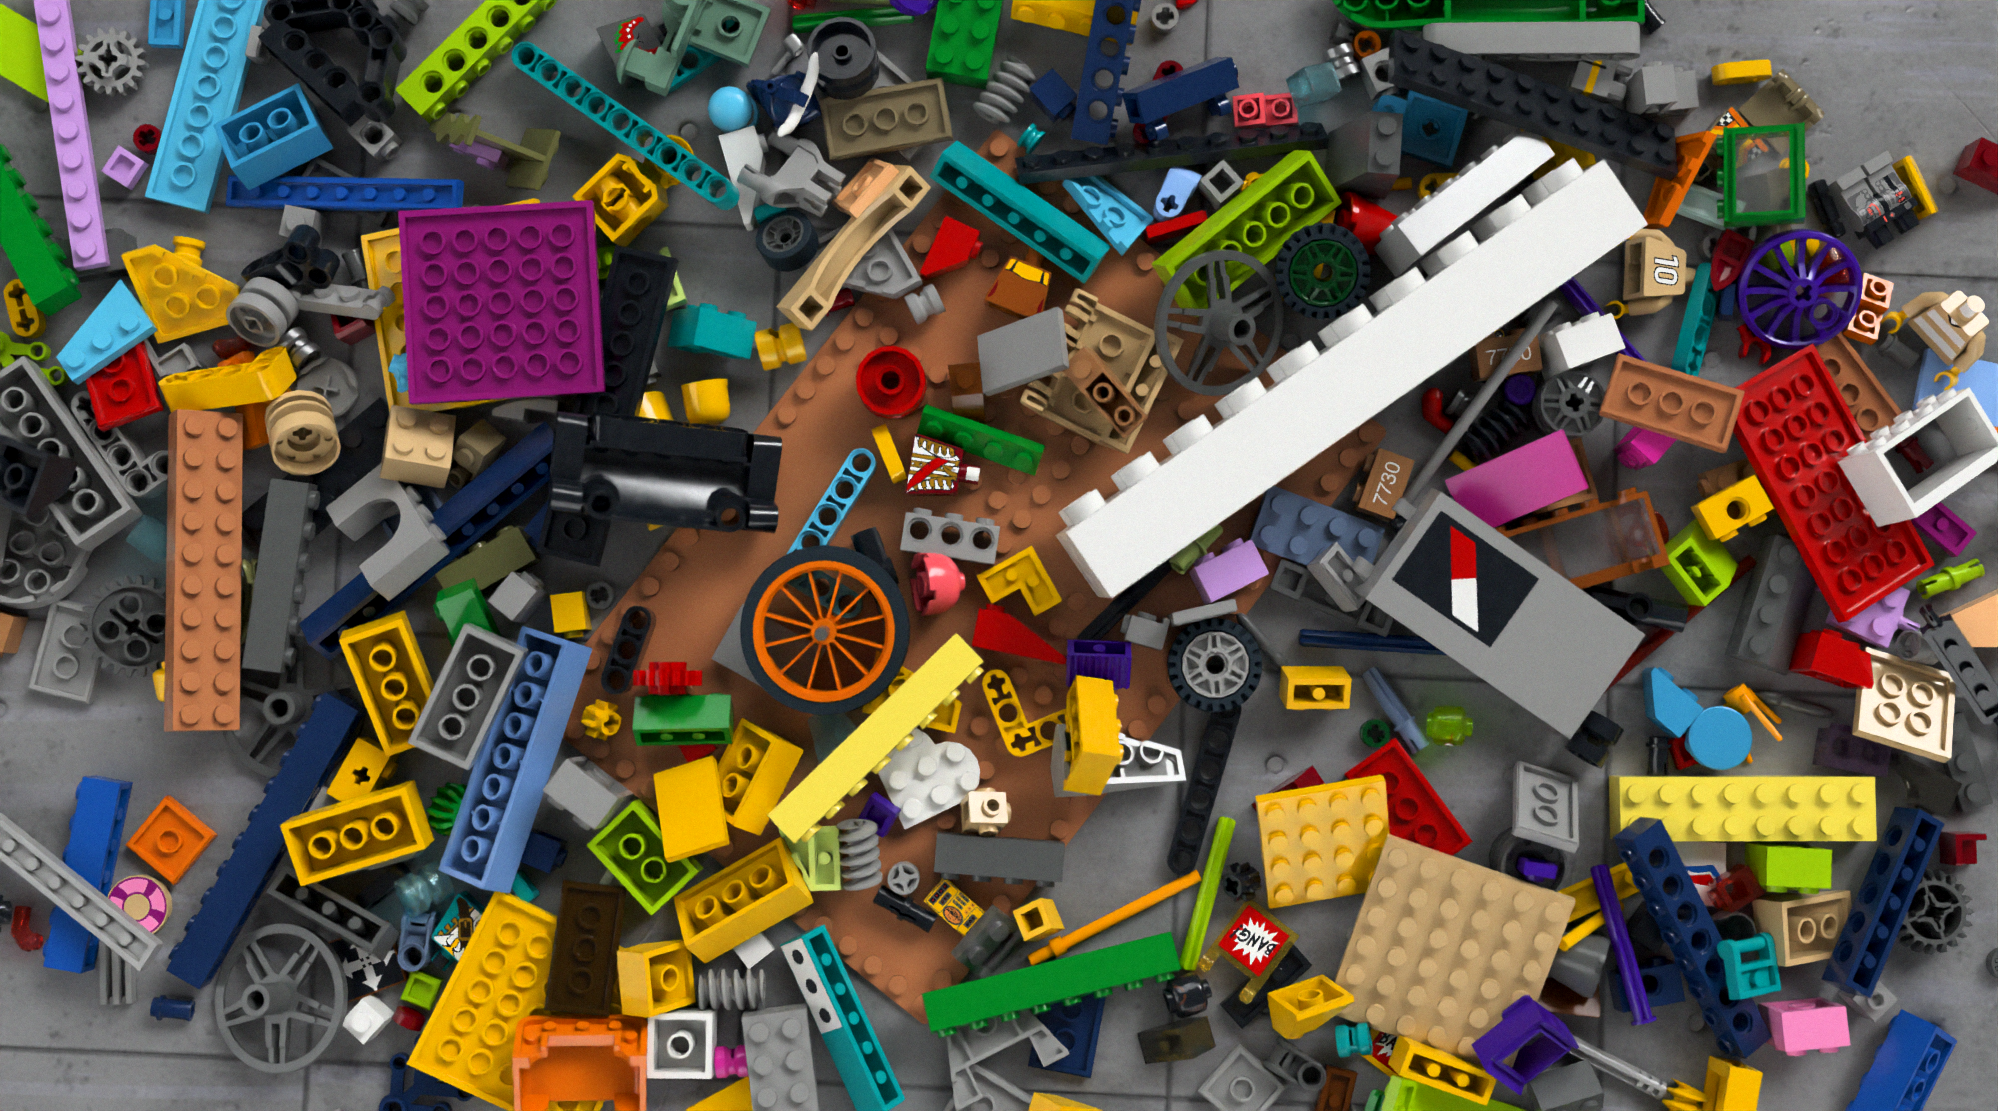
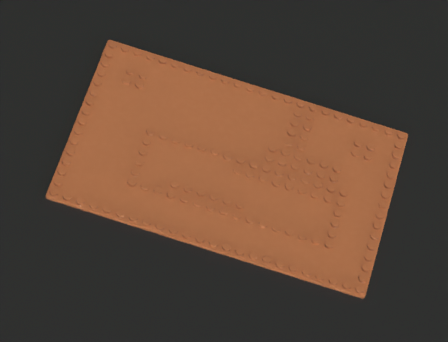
M995 130L976 154L1019 182L1015 169V158L1027 155L1026 150L1022 147L1019 148L1017 143L1002 131ZM1064 180L1021 184L1111 246L1098 269L1085 284L1045 257L1041 268L1051 272L1052 275L1044 311L1059 307L1063 310L1064 323L1077 330L1080 323L1068 316L1064 311L1067 305L1078 308L1069 301L1074 290L1077 288L1097 297V303L1154 330L1157 305L1166 286L1151 264L1162 255L1138 238L1126 253L1121 256L1062 186ZM946 190L902 247L920 276V270L945 216H948L980 231L979 241L983 242V246L977 259L971 258L968 266L928 281L921 279L923 285L897 299L866 292L863 294L753 433L777 436L782 439V453L774 500L779 512L776 532L765 533L746 530L724 532L678 527L584 645L593 649L563 739L634 793L637 798L656 813H658L653 774L687 763L678 745L637 746L632 731L635 697L649 695V686H633L629 692L618 695L610 694L602 687L601 676L626 610L633 606L647 607L656 616V626L640 670H649V662H687V670H702V686H687V694H731L734 706L733 734L740 720L745 718L804 750L776 806L872 714L862 712L863 706L849 712L832 715L809 714L792 709L774 699L761 686L711 659L741 605L745 603L747 595L758 577L772 563L787 554L849 454L853 450L864 448L874 455L877 469L829 546H838L856 551L851 535L876 526L886 555L890 557L900 582L898 586L909 613L910 638L903 667L915 673L956 633L984 661L980 666L984 671L971 684L965 680L957 688L961 694L956 699L962 702L956 732L950 733L928 727L922 729L920 726L917 728L928 734L935 744L946 741L957 742L972 751L978 760L980 768L979 784L974 792L981 788H993L995 792H1006V803L1011 805V819L994 836L1064 841L1066 847L1107 793L1101 795L1055 797L1050 769L1053 745L1022 757L1011 754L1005 745L982 686L983 677L986 673L995 669L1004 671L1010 678L1027 723H1030L1066 708L1067 693L1070 687L1066 686V664L1062 665L973 647L972 641L979 608L986 609V605L991 604L977 576L1032 546L1059 593L1062 602L1034 616L1019 589L992 605L1005 607L1004 613L1012 615L1067 658V639L1077 640V636L1123 591L1113 598L1097 597L1055 536L1067 527L1058 512L1094 489L1098 490L1104 500L1111 497L1119 489L1110 476L1149 451L1156 461L1160 463L1171 455L1162 440L1192 419L1195 420L1204 414L1211 426L1222 420L1223 417L1214 404L1226 395L1210 396L1193 392L1178 384L1167 374L1147 415L1148 418L1144 421L1129 453L1125 454L1097 444L1066 429L1020 403L1019 401L1025 389L1039 395L1038 392L1028 386V383L991 396L983 393L985 423L987 426L1045 445L1035 476L964 452L963 464L981 466L978 485L959 482L957 496H906L907 479L893 484L871 429L886 423L908 477L915 433L917 434L925 405L927 404L953 413L948 365L980 362L977 336L1021 320L984 305V298L1009 258L1015 257L1024 261L1030 246L955 194ZM932 283L946 311L939 315L932 314L927 317L925 322L917 325L904 297L911 293L920 296L919 293L922 292L923 287ZM1173 298L1170 308H1180ZM1168 313L1167 320L1198 325L1199 318L1190 315ZM1167 326V332L1184 340L1174 362L1186 375L1203 334ZM1256 329L1252 341L1262 357L1270 339ZM1234 344L1253 366L1257 364L1242 345ZM897 346L907 349L918 358L924 369L927 391L923 403L915 413L904 419L886 420L876 417L865 407L857 392L856 374L859 364L868 353L879 347ZM1278 346L1268 366L1286 355L1287 352ZM1224 347L1212 371H1208L1202 384L1220 386L1232 383L1246 375L1250 370L1228 347ZM1266 368L1257 377L1265 389L1275 383ZM1045 376L1037 380L1049 387L1052 378ZM894 379L886 383V387L889 390L895 389L898 386V382ZM1369 418L1273 486L1330 507L1363 465L1367 454H1371L1385 437L1386 429L1374 419ZM860 456L854 461V469L858 472L867 471L871 465V460L866 456ZM848 482L840 484L837 488V495L842 499L851 497L854 492L853 485ZM1264 492L1219 523L1223 528V533L1206 549L1207 554L1213 552L1215 557L1223 554L1221 548L1239 538H1242L1244 543L1247 541ZM732 508L724 510L721 520L732 519L735 516L736 510ZM914 508L932 510V516L944 518L945 513L964 515L963 521L976 522V517L995 520L994 526H1000L995 565L953 560L959 572H963L965 576V589L960 592L959 600L954 607L945 613L921 616L923 611L916 610L910 585V579L916 578L917 569H911V563L916 554L900 550L906 512L913 513ZM832 509L824 510L820 516V521L825 526L834 524L837 519V513ZM916 523L911 528V536L917 540L924 539L929 533V528L924 523ZM947 528L942 533V540L946 544H955L960 539V532L956 528ZM984 532L976 534L973 538V544L978 549H986L992 542L991 537ZM809 536L804 540L803 547L820 546V540L817 536ZM1257 548L1269 574L1210 603L1235 599L1238 610L1236 612L1213 618L1227 619L1239 624L1236 614L1243 613L1246 615L1271 583L1280 560L1288 561L1289 559ZM1194 565L1183 575L1173 569L1127 615L1138 616V612L1141 611L1157 616L1156 622L1161 623L1162 618L1168 619L1167 615L1204 606L1205 604L1189 574V571L1195 568ZM821 570L837 580L839 572ZM843 573L841 583L858 594L867 588L857 579ZM819 579L815 582L819 596H824L829 592L830 584L826 579ZM786 583L785 586L815 617L818 616L815 600ZM781 589L778 591L768 612L811 624L812 620ZM869 591L861 597L863 600L862 612L853 619L840 617L841 624L879 615L872 594H869ZM851 595L843 597L840 601L841 610L843 611L855 598ZM857 602L846 613L853 612L856 609ZM821 605L823 613H828L829 609ZM642 611L634 615L632 620L634 627L637 629L645 627L647 617ZM770 618L798 635L810 632L809 628ZM1123 618L1100 641H1124L1125 633L1120 632ZM881 619L842 628V633L881 644L885 642V625ZM1195 622L1175 627L1169 626L1163 648L1160 651L1131 643L1130 686L1128 689L1114 690V694L1118 695L1116 716L1121 721L1120 733L1125 734V737L1141 742L1148 741L1181 699L1173 689L1168 676V655L1176 637L1186 627ZM812 636L805 637L809 641L813 640ZM841 637L838 639L868 671L873 667L876 650L880 653L883 650ZM631 641L626 642L622 647V655L626 659L634 657L636 653L634 643ZM834 643L831 644L842 688L863 678L865 674ZM823 645L822 648L826 651L817 665L811 688L820 690L837 689L827 646ZM1213 657L1207 659L1206 665L1210 662V660ZM620 671L615 672L611 676V684L614 688L620 689L625 684V677ZM996 674L990 676L991 682L987 684L989 690L995 689L998 698H992L993 704L996 705L1003 699H1011V692L1009 691L1004 695L1001 688L1005 684V679L998 678ZM657 694V695H660V696H677V695H679V694ZM596 699L617 705L618 709L615 713L622 717L618 732L608 736L606 741L586 735L585 730L588 727L581 723L585 707L595 704ZM1009 703L1002 705L999 709L1001 720L1004 722L1015 720L1017 717L1016 707ZM1064 714L1057 717L1062 724H1066ZM1052 721L1043 723L1040 728L1042 737L1048 740L1054 739L1055 726L1057 724ZM1035 726L1028 728V731L1031 733L1029 736L1022 737L1020 733L1015 734V741L1011 743L1012 748L1018 747L1020 751L1026 750L1025 744L1034 740V746L1041 745L1035 733ZM715 744L718 749L705 757L713 755L718 765L728 744ZM871 771L865 777L868 783L855 796L851 797L847 794L841 800L845 806L829 820L824 816L818 823L821 826H836L841 821L847 819H858L869 797L875 792L891 802L879 774ZM961 803L907 829H904L898 816L885 837L882 838L876 834L879 837V843L876 845L880 849L878 859L881 861V868L879 870L883 876L879 884L857 891L845 889L810 891L813 903L788 917L805 931L824 924L840 959L922 1024L928 1023L922 993L958 985L970 970L950 953L963 939V936L923 901L942 880L940 872H934L937 832L979 835V832H962ZM769 819L761 836L735 827L726 821L730 844L706 852L724 867H728L779 838V827ZM842 841V846L848 844ZM843 854V858L849 856V854ZM900 861L913 863L920 872V881L917 888L912 893L901 896L913 898L914 903L938 915L929 933L904 919L903 921L896 919L897 915L872 903L882 885L890 889L888 884L889 871L894 864ZM843 866V871L849 869L850 866ZM960 874L957 880L949 879L985 912L993 904L1010 918L1013 915V911L1018 909L1036 885V880L1023 879L1022 885L1004 883V878L991 877V882L972 881V875ZM843 877L844 883L851 881V879Z

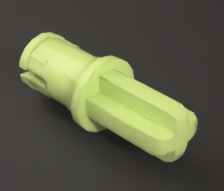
M1217 524L1181 549L1169 560L1172 568L1182 575L1185 574L1197 559L1207 555L1206 549L1223 533V528Z

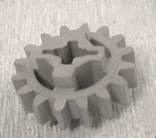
M110 27L109 34H106L101 28L97 29L98 37L96 38L87 34L86 38L89 44L87 46L79 44L78 47L84 53L83 55L75 56V60L83 64V66L77 68V72L80 75L86 76L83 82L89 87L94 85L93 90L99 94L106 90V94L110 97L115 96L116 90H119L122 95L126 96L127 87L129 86L137 90L138 85L135 81L137 79H146L141 73V69L149 68V64L141 60L148 54L143 48H139L141 45L140 41L136 38L131 39V35L126 30H123L119 35L114 27ZM121 44L129 49L131 56L123 54ZM93 68L101 70L103 80L96 76Z

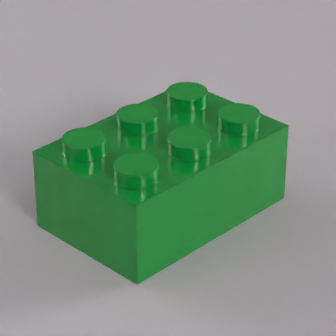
M939 0L925 68L927 79L942 77L943 82L987 90L986 85L990 78L1005 0Z

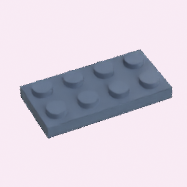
M1272 486L1264 492L1247 541L1252 539L1257 548L1305 566L1330 545L1337 542L1353 562H1355L1358 556H1361L1372 564L1385 528L1279 487Z

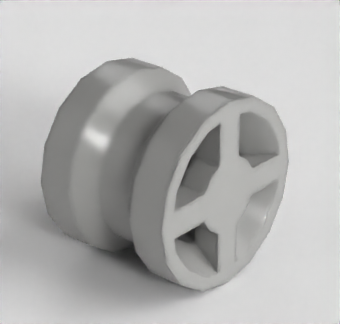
M900 861L894 864L888 874L890 889L900 895L912 893L920 881L918 868L908 861Z

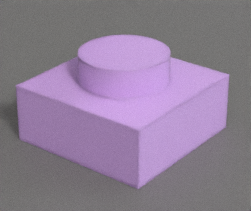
M118 145L101 171L130 190H133L149 164Z

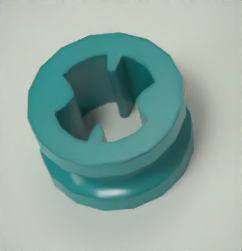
M1035 123L1026 129L1017 142L1019 148H1026L1027 154H1031L1046 135V132H1039L1036 129L1037 125Z

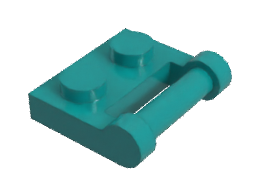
M1762 932L1755 934L1753 938L1740 941L1728 939L1718 943L1717 952L1724 959L1726 984L1730 1000H1741L1781 990L1775 943L1771 934ZM1751 951L1759 952L1760 959L1741 963L1740 954Z

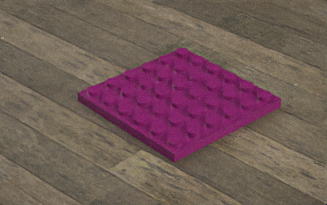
M593 200L398 211L409 404L606 393Z

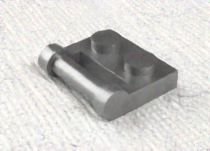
M992 904L950 953L981 978L994 976V971L1020 941H1025L1017 922ZM1011 931V934L1004 940V942L998 947V949H997V950L991 955V957L985 962V960H986L987 957L992 953V951L999 945V943H1000V942L1008 935V933Z

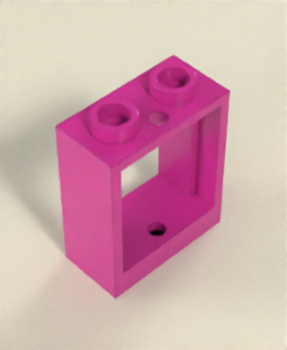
M1634 426L1613 450L1618 454L1617 459L1625 467L1638 470L1655 464L1677 439Z

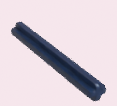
M1302 629L1299 633V645L1302 647L1447 655L1420 636L1387 634V637H1383L1375 633Z

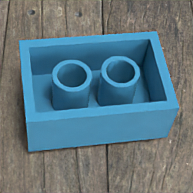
M299 83L213 125L231 169L248 191L333 149V145L315 105Z

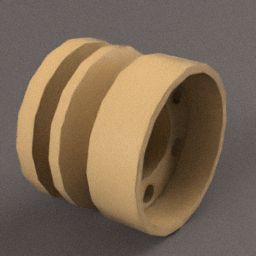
M305 390L286 392L270 403L266 409L264 420L274 463L285 472L304 476L320 473L331 467L338 459L341 449L331 404L322 395Z

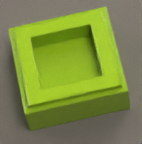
M422 970L411 971L400 1000L430 1011L433 1009L444 979Z

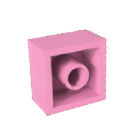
M1822 997L1758 1003L1759 1012L1772 1036L1765 1043L1774 1046L1775 1050L1785 1051L1788 1056L1807 1055V1050L1818 1049L1821 1053H1834L1839 1051V1047L1850 1046L1847 1012L1844 1005Z

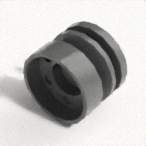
M1567 370L1543 381L1536 387L1535 397L1528 403L1527 416L1532 428L1541 437L1563 429L1567 439L1572 440L1593 431L1602 422L1603 417L1599 416L1598 413L1605 393L1602 385L1593 376L1582 371ZM1568 400L1569 402H1575L1576 407L1573 409L1572 407H1566L1565 402Z
M1512 827L1501 832L1492 843L1489 853L1490 869L1558 892L1565 884L1568 874V862L1562 849L1512 835ZM1526 855L1527 857L1550 860L1558 866L1556 879L1545 878L1544 882L1525 879V875L1516 869L1518 856Z

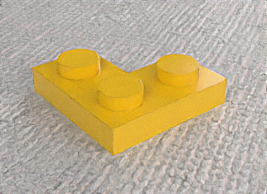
M1032 546L977 576L991 604L1019 589L1034 616L1062 602L1059 593Z

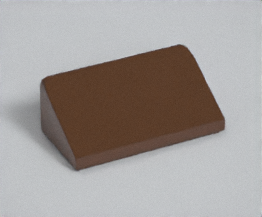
M1546 978L1537 1003L1549 1012L1600 1018L1599 984L1592 999L1579 995L1553 978Z

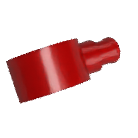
M1746 324L1737 327L1736 329L1742 341L1738 349L1739 359L1746 357L1750 344H1755L1761 350L1758 365L1765 363L1771 356L1770 344L1759 337H1754Z

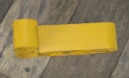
M279 346L261 352L250 363L175 373L161 379L158 384L172 413L177 409L200 411L270 401L281 396L295 381L297 376L286 348Z

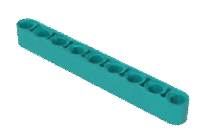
M528 41L521 42L514 47L511 56L512 61L516 67L717 208L729 210L737 205L740 195L739 190L722 174L533 43ZM534 56L533 61L527 65L528 60ZM558 71L556 78L550 81L551 76ZM581 88L580 94L574 97L575 91ZM605 104L604 110L597 114L598 108ZM629 120L628 126L621 131L622 124ZM653 136L652 143L644 147L645 141ZM677 153L676 160L668 164L670 156ZM698 170H702L701 176L697 180L692 181L693 174ZM726 186L725 194L720 198H716L717 191L721 187Z

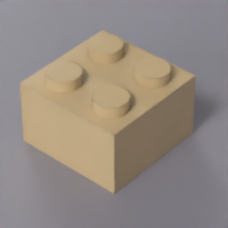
M391 405L386 424L379 478L444 489L451 468L456 416Z

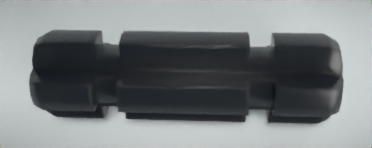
M1821 179L1809 184L1807 189L1811 198L1815 197L1813 204L1821 224H1825L1827 227L1824 229L1825 233L1836 239L1845 235L1846 230L1843 223L1838 222L1840 215L1832 195L1827 194L1829 188L1826 181Z

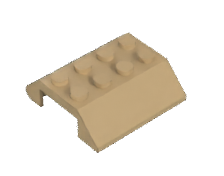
M1076 288L1069 301L1078 308L1067 305L1064 310L1068 316L1080 323L1077 330L1064 323L1068 360L1082 347L1092 348L1115 373L1148 415L1168 374L1156 349L1154 330L1097 303V297ZM1167 332L1169 350L1173 360H1175L1184 340ZM1063 371L1048 375L1052 378L1049 387L1039 380L1028 383V386L1038 392L1039 395L1025 389L1019 401L1040 416L1097 444L1125 454L1129 453L1143 423L1124 439Z

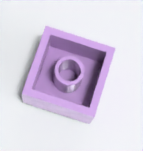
M1239 538L1221 548L1223 554L1215 557L1214 553L1211 552L1195 561L1193 564L1195 568L1189 571V574L1205 605L1269 574L1252 539L1244 543L1242 538Z

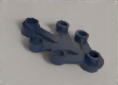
M422 1033L416 1036L414 1046H416ZM399 1052L390 1059V1068L392 1070L390 1094L381 1100L379 1111H392V1103H398L401 1106V1111H436L438 1106L443 1107L445 1111H452L450 1104L446 1101H439L433 1106L412 1102L421 1095L455 1097L460 1101H468L474 1095L464 1096L459 1088L448 1083L437 1082L439 1079L416 1068L413 1085L404 1092L405 1071L410 1067L407 1065L410 1055L405 1052ZM397 1057L405 1060L404 1068L396 1065Z

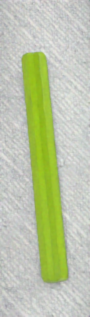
M1220 816L1217 822L1179 961L1180 967L1188 971H1195L1236 824L1232 818Z

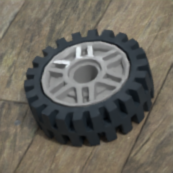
M1209 618L1189 625L1176 637L1168 655V676L1173 689L1187 704L1205 712H1225L1240 706L1254 693L1262 675V656L1257 642L1241 625L1227 619ZM1218 657L1222 661L1223 669L1219 674H1212L1207 670L1206 662L1208 658Z

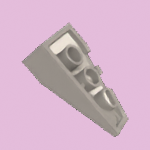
M1057 724L1055 726L1050 765L1054 796L1093 795L1063 790V782L1070 773V762L1064 761L1066 750L1071 751V734L1065 733L1066 724ZM1120 733L1119 745H1123V758L1121 763L1115 766L1101 794L1184 783L1186 776L1181 750L1147 740L1141 742L1125 737V734Z

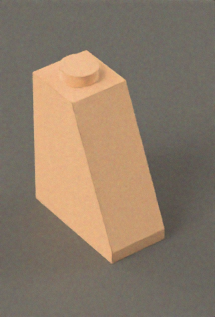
M1998 589L1939 616H1945L1950 613L1973 648H1998Z

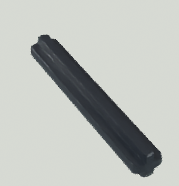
M1171 557L1128 586L1077 636V640L1100 641L1125 614L1134 608L1173 570L1171 563H1169Z

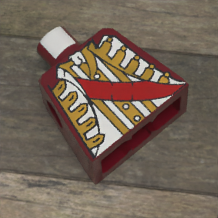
M915 433L905 494L906 496H957L959 482L978 485L981 466L963 464L964 449Z

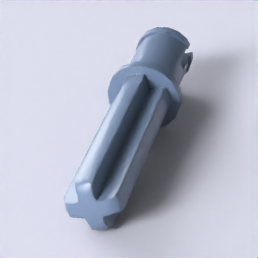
M1375 666L1364 672L1362 678L1394 724V732L1398 730L1410 748L1411 753L1414 754L1429 745L1430 742L1427 741L1414 722L1416 717L1414 715L1410 716L1379 668Z

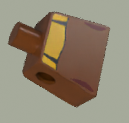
M1029 247L1024 261L1010 257L984 298V305L1021 320L1044 312L1052 275L1051 272L1041 268L1045 256Z

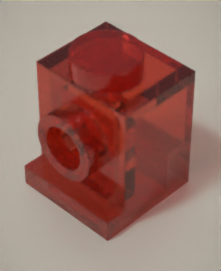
M1737 863L1732 869L1707 882L1711 888L1707 895L1712 904L1717 909L1722 907L1724 911L1731 913L1765 894L1750 867L1744 864ZM1731 883L1733 891L1728 894L1725 886Z

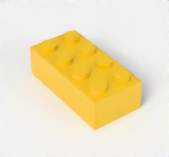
M405 610L344 630L339 639L386 757L415 747L409 744L408 741L434 688V683Z
M415 780L292 816L280 825L300 886L426 849L434 841Z

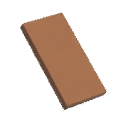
M1842 332L1827 342L1815 346L1867 442L1872 439L1870 437L1872 432L1883 426L1891 427L1895 424L1893 418L1901 414L1902 411Z
M1618 353L1598 415L1724 454L1727 451L1745 391Z

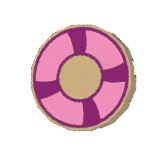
M146 874L132 875L118 881L109 891L107 898L152 934L159 932L165 926L164 924L172 912V897L167 886L161 881L152 878L153 876Z

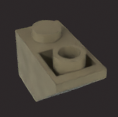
M484 419L480 420L459 436L452 453L451 468L447 480L453 486L462 490L498 459L507 437Z

